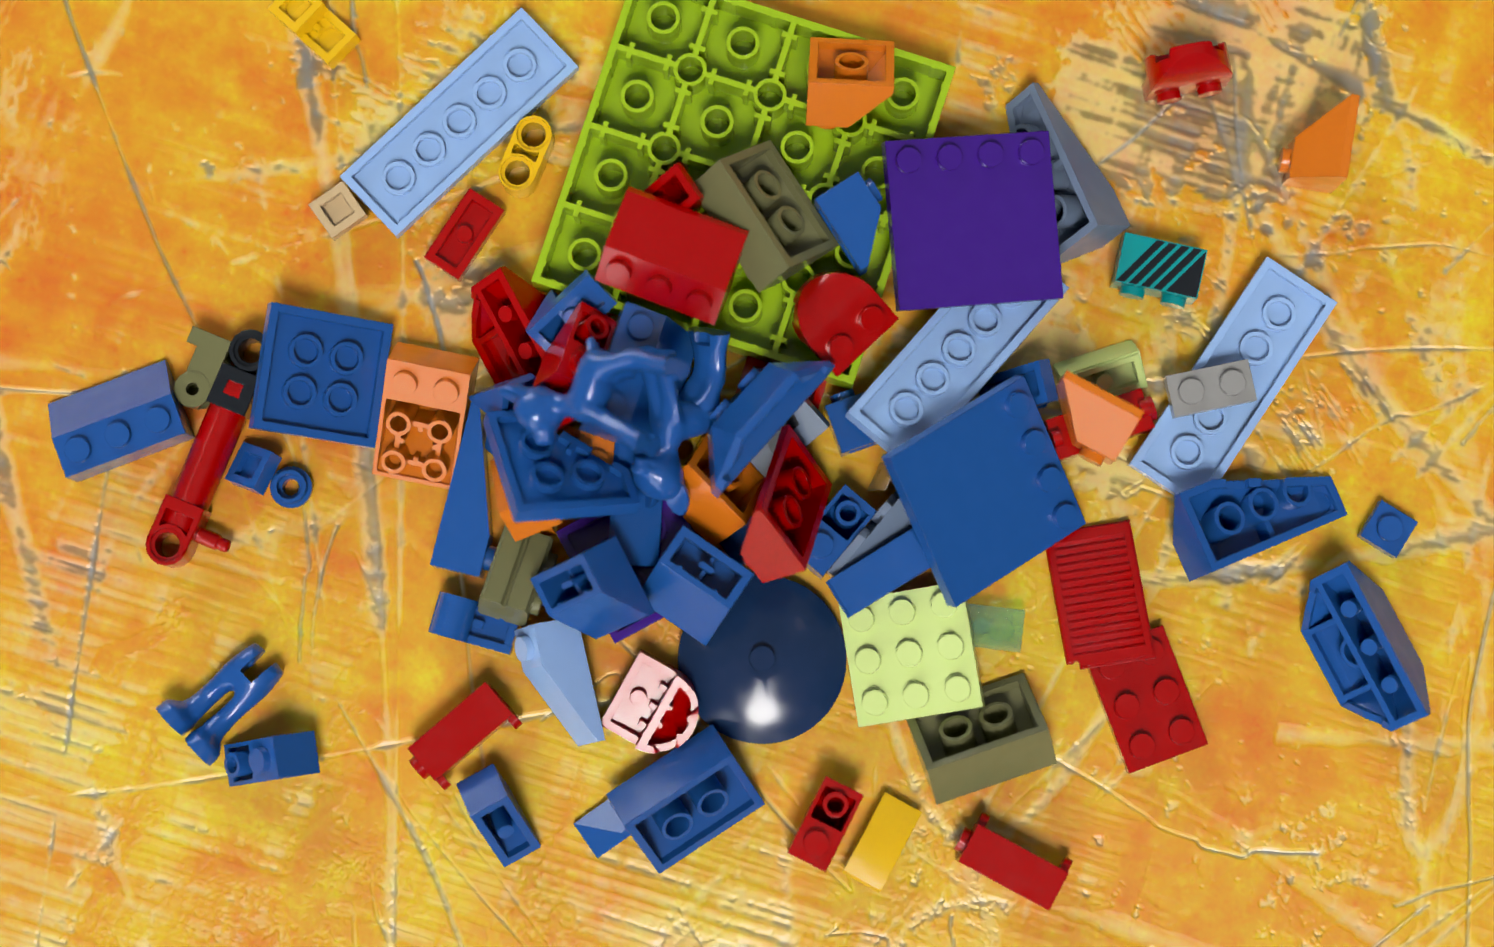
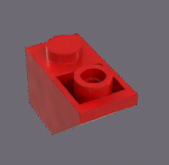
M583 301L579 303L545 352L533 386H545L562 394L568 393L571 389L579 361L587 351V339L589 337L594 338L600 349L607 351L617 322Z
M825 776L787 849V853L826 872L864 795Z

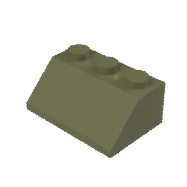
M771 140L718 160L694 182L704 196L701 207L710 217L749 231L739 263L758 292L785 281L839 245Z
M1024 673L982 686L985 707L906 720L936 804L1057 764L1049 728Z

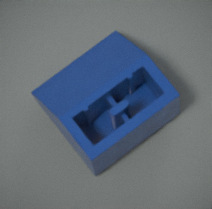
M682 526L642 588L655 612L706 646L754 577V573L685 526Z
M616 536L530 578L549 617L595 639L655 613Z

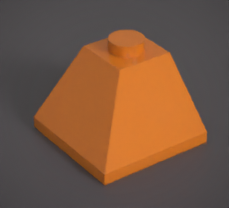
M810 37L806 126H818L822 129L849 128L894 94V41Z
M1351 94L1297 135L1289 143L1288 148L1281 149L1277 171L1283 173L1282 186L1331 194L1348 178L1360 95Z
M1066 371L1058 381L1056 390L1071 443L1080 449L1078 456L1087 462L1101 467L1103 462L1111 465L1117 459L1144 411Z
M705 433L682 467L684 483L690 499L684 519L698 535L702 536L711 545L716 546L747 524L754 512L765 478L750 462L725 491L716 498L711 493L708 435Z

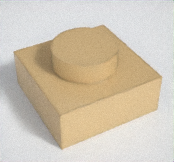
M343 181L308 204L334 241L368 218Z

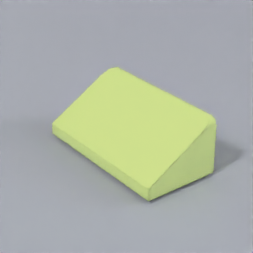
M1132 340L1120 342L1053 365L1058 381L1066 371H1069L1115 396L1138 388L1148 387L1140 350Z

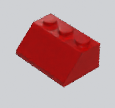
M629 186L605 243L595 280L715 325L727 301L749 231Z
M790 425L783 426L740 553L746 565L752 568L762 583L806 571L832 487L830 480Z

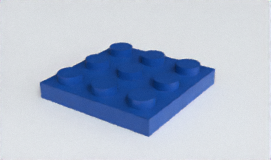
M275 302L267 303L249 428L365 448H375L393 324Z

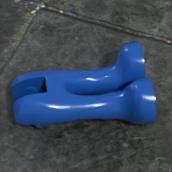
M257 643L246 647L232 657L209 682L188 699L183 701L167 699L156 707L162 718L176 732L184 736L217 701L229 691H234L231 700L221 710L185 738L189 747L209 766L218 759L221 741L226 733L243 715L258 704L273 689L284 673L278 663H274L252 683L243 673L252 667L265 653V650Z

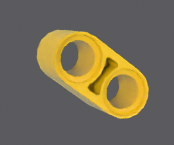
M526 116L519 121L499 165V179L506 192L513 197L524 198L534 193L554 149L555 140L551 126L540 116ZM538 129L545 132V140L539 146L531 147L524 143V137L529 131ZM516 167H524L530 171L527 181L520 185L508 182L509 173Z

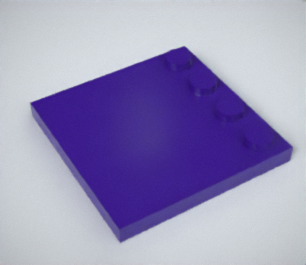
M1049 131L895 140L881 143L896 312L1059 300L1064 298Z

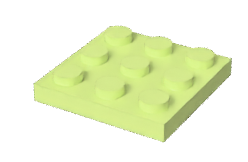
M934 585L889 593L847 618L839 605L858 727L985 707L968 601L963 602L957 607L948 606L939 586Z

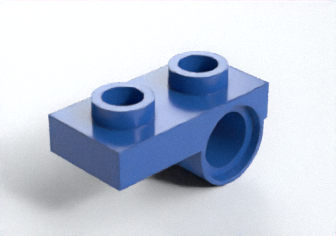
M440 591L428 632L511 655L516 639L514 630L519 628L518 625L506 622L501 618L496 619L480 614L478 611L479 602Z

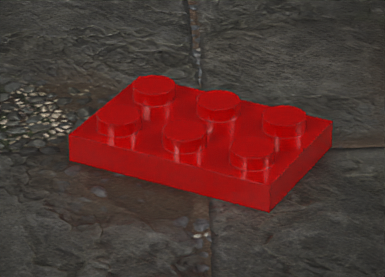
M1163 625L1151 629L1156 658L1088 669L1128 774L1208 744Z

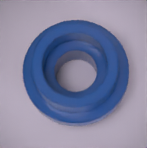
M294 466L278 470L270 483V492L273 499L285 508H298L304 505L310 499L313 490L310 476L304 470ZM291 480H296L299 484V490L295 495H288L285 492V485Z

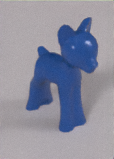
M699 326L688 328L694 352V367L692 375L685 383L680 395L678 394L675 379L641 371L648 398L649 424L653 435L659 437L661 441L655 456L649 457L645 454L644 456L635 457L631 466L634 485L645 495L647 508L654 507L659 500H666L670 509L679 516L684 515L688 510L690 499L684 483V472L679 459L678 449L682 441L707 433L714 423L709 416L720 405V395L726 381V353L731 334L728 331ZM653 346L635 348L675 358L674 350H658Z
M589 337L586 341L587 351L579 361L571 389L568 393L562 394L545 386L528 387L511 383L498 388V393L502 397L514 403V415L518 423L533 434L535 443L538 446L555 443L557 430L563 419L569 417L581 423L596 425L621 440L634 452H643L647 456L653 457L659 450L660 438L621 419L607 408L614 386L622 383L639 371H646L675 380H684L690 373V366L675 358L630 347L619 353L608 352L600 349L597 341Z

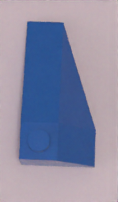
M1331 476L1287 477L1273 480L1248 478L1246 480L1234 481L1212 479L1175 495L1173 545L1190 582L1348 514Z

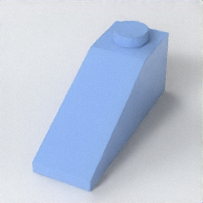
M557 620L532 624L514 630L516 637L514 643L515 653L518 660L521 661L524 674L577 746L605 740L581 632Z

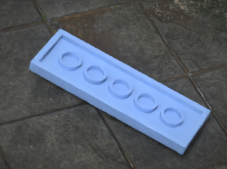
M521 7L339 177L399 239L515 130L520 120L532 115L577 73L579 67Z
M1267 256L1190 370L1248 359L1257 400L1251 403L1172 419L1168 404L1155 423V428L1149 432L1128 466L1173 496L1212 479H1221L1338 302Z
M1062 282L1064 295L1069 287ZM1059 300L938 309L849 409L845 417L887 453L970 403Z

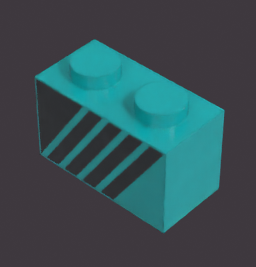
M1125 232L1119 242L1110 287L1120 289L1119 295L1126 298L1143 300L1144 295L1161 298L1160 304L1163 306L1184 309L1185 304L1192 305L1198 298L1208 250Z

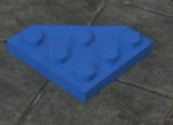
M514 410L486 412L483 425L514 523L637 514L641 502L628 468L616 461L612 465L591 454L592 447L565 431L560 435L556 433L555 443L552 445L538 446L535 443L533 434L518 423Z

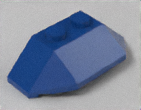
M830 361L768 363L761 372L753 368L738 384L737 387L743 392L733 403L724 399L713 411L709 418L714 423L707 435L711 493L716 498L725 491L835 368Z
M1350 561L1310 580V592L1305 606L1301 633L1339 704L1368 720L1381 724V727L1391 732L1428 716L1431 710L1423 664L1383 589Z

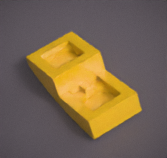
M275 0L267 8L332 70L361 41L348 26L328 10L321 0Z
M885 792L842 873L879 893L902 853L922 812Z

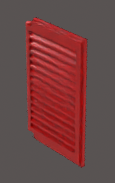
M1130 520L1080 527L1047 548L1046 555L1066 664L1072 665L1078 662L1080 670L1156 658Z

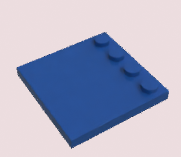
M1012 376L882 456L948 606H959L1086 524L1024 376Z

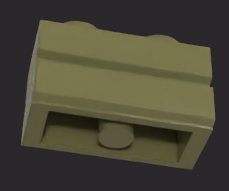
M504 526L479 597L478 611L480 614L496 619L501 618L506 622L522 627L527 625L530 614L539 615L542 602L530 578L556 565L558 554L551 553L554 539L537 533L515 542L507 526Z

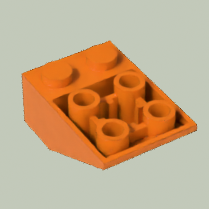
M397 342L387 358L372 474L449 489L471 405L469 396L475 392L479 365L478 357Z

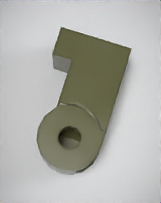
M193 326L187 342L197 347L187 372L180 375L176 380L174 393L177 400L184 406L202 410L209 407L210 403L206 399L221 364L227 363L231 365L232 360L229 354L231 341Z

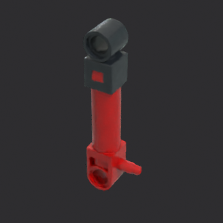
M251 329L241 331L230 342L229 354L234 366L227 363L221 364L206 399L210 403L173 491L171 495H165L146 539L147 554L157 564L172 568L182 567L190 562L198 544L213 550H220L224 553L228 552L231 547L230 540L205 527L212 513L208 511L245 422L247 419L250 420L259 360L254 363H247L244 358V352L250 344L262 343L263 334L259 331ZM169 535H176L180 542L179 550L172 557H166L162 552V543Z

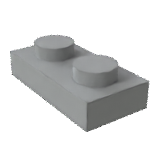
M1248 359L1168 375L1163 378L1172 419L1251 403L1257 400Z

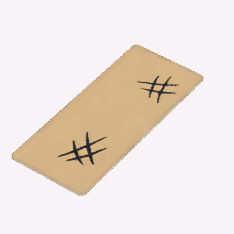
M884 462L879 464L867 491L887 489L891 477Z

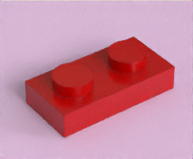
M469 188L425 254V260L461 282L506 214L505 210Z

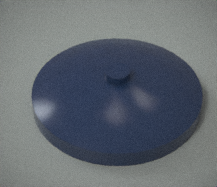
M756 575L752 578L706 646L686 632H682L678 651V670L683 672L692 682L698 696V715L708 725L713 724L718 732L738 741L771 744L783 742L805 733L821 721L829 712L844 682L846 647L841 628L835 616L815 593L786 578L762 583Z

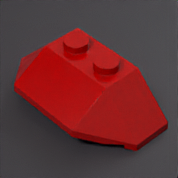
M505 266L499 267L471 287V298L474 299L471 314L472 342L494 384L529 373L536 377L546 352L525 330L546 295ZM569 417L564 418L557 431H559L566 425L570 424L575 419Z

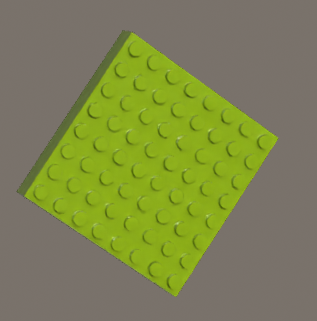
M625 0L531 280L534 288L546 293L553 289L559 295L585 270L595 278L605 243L629 186L644 191L678 162L682 163L695 182L718 160L771 140L813 206L815 198L859 172L864 181L870 178L875 183L883 200L878 202L881 210L865 274L860 277L858 276L838 245L835 249L785 281L758 292L739 263L727 301L715 325L601 282L599 283L617 301V304L608 313L619 315L627 301L669 317L686 331L690 327L699 326L731 332L727 351L745 357L750 356L768 363H773L774 361L776 363L820 361L812 350L800 341L794 331L792 322H794L795 295L809 278L818 273L846 272L864 280L882 298L892 267L881 143L884 141L934 137L956 67L894 47L893 95L849 128L822 129L818 126H806L810 37L869 39L746 0ZM702 207L698 211L699 213L709 216ZM864 352L838 377L830 373L825 381L848 390L852 389Z

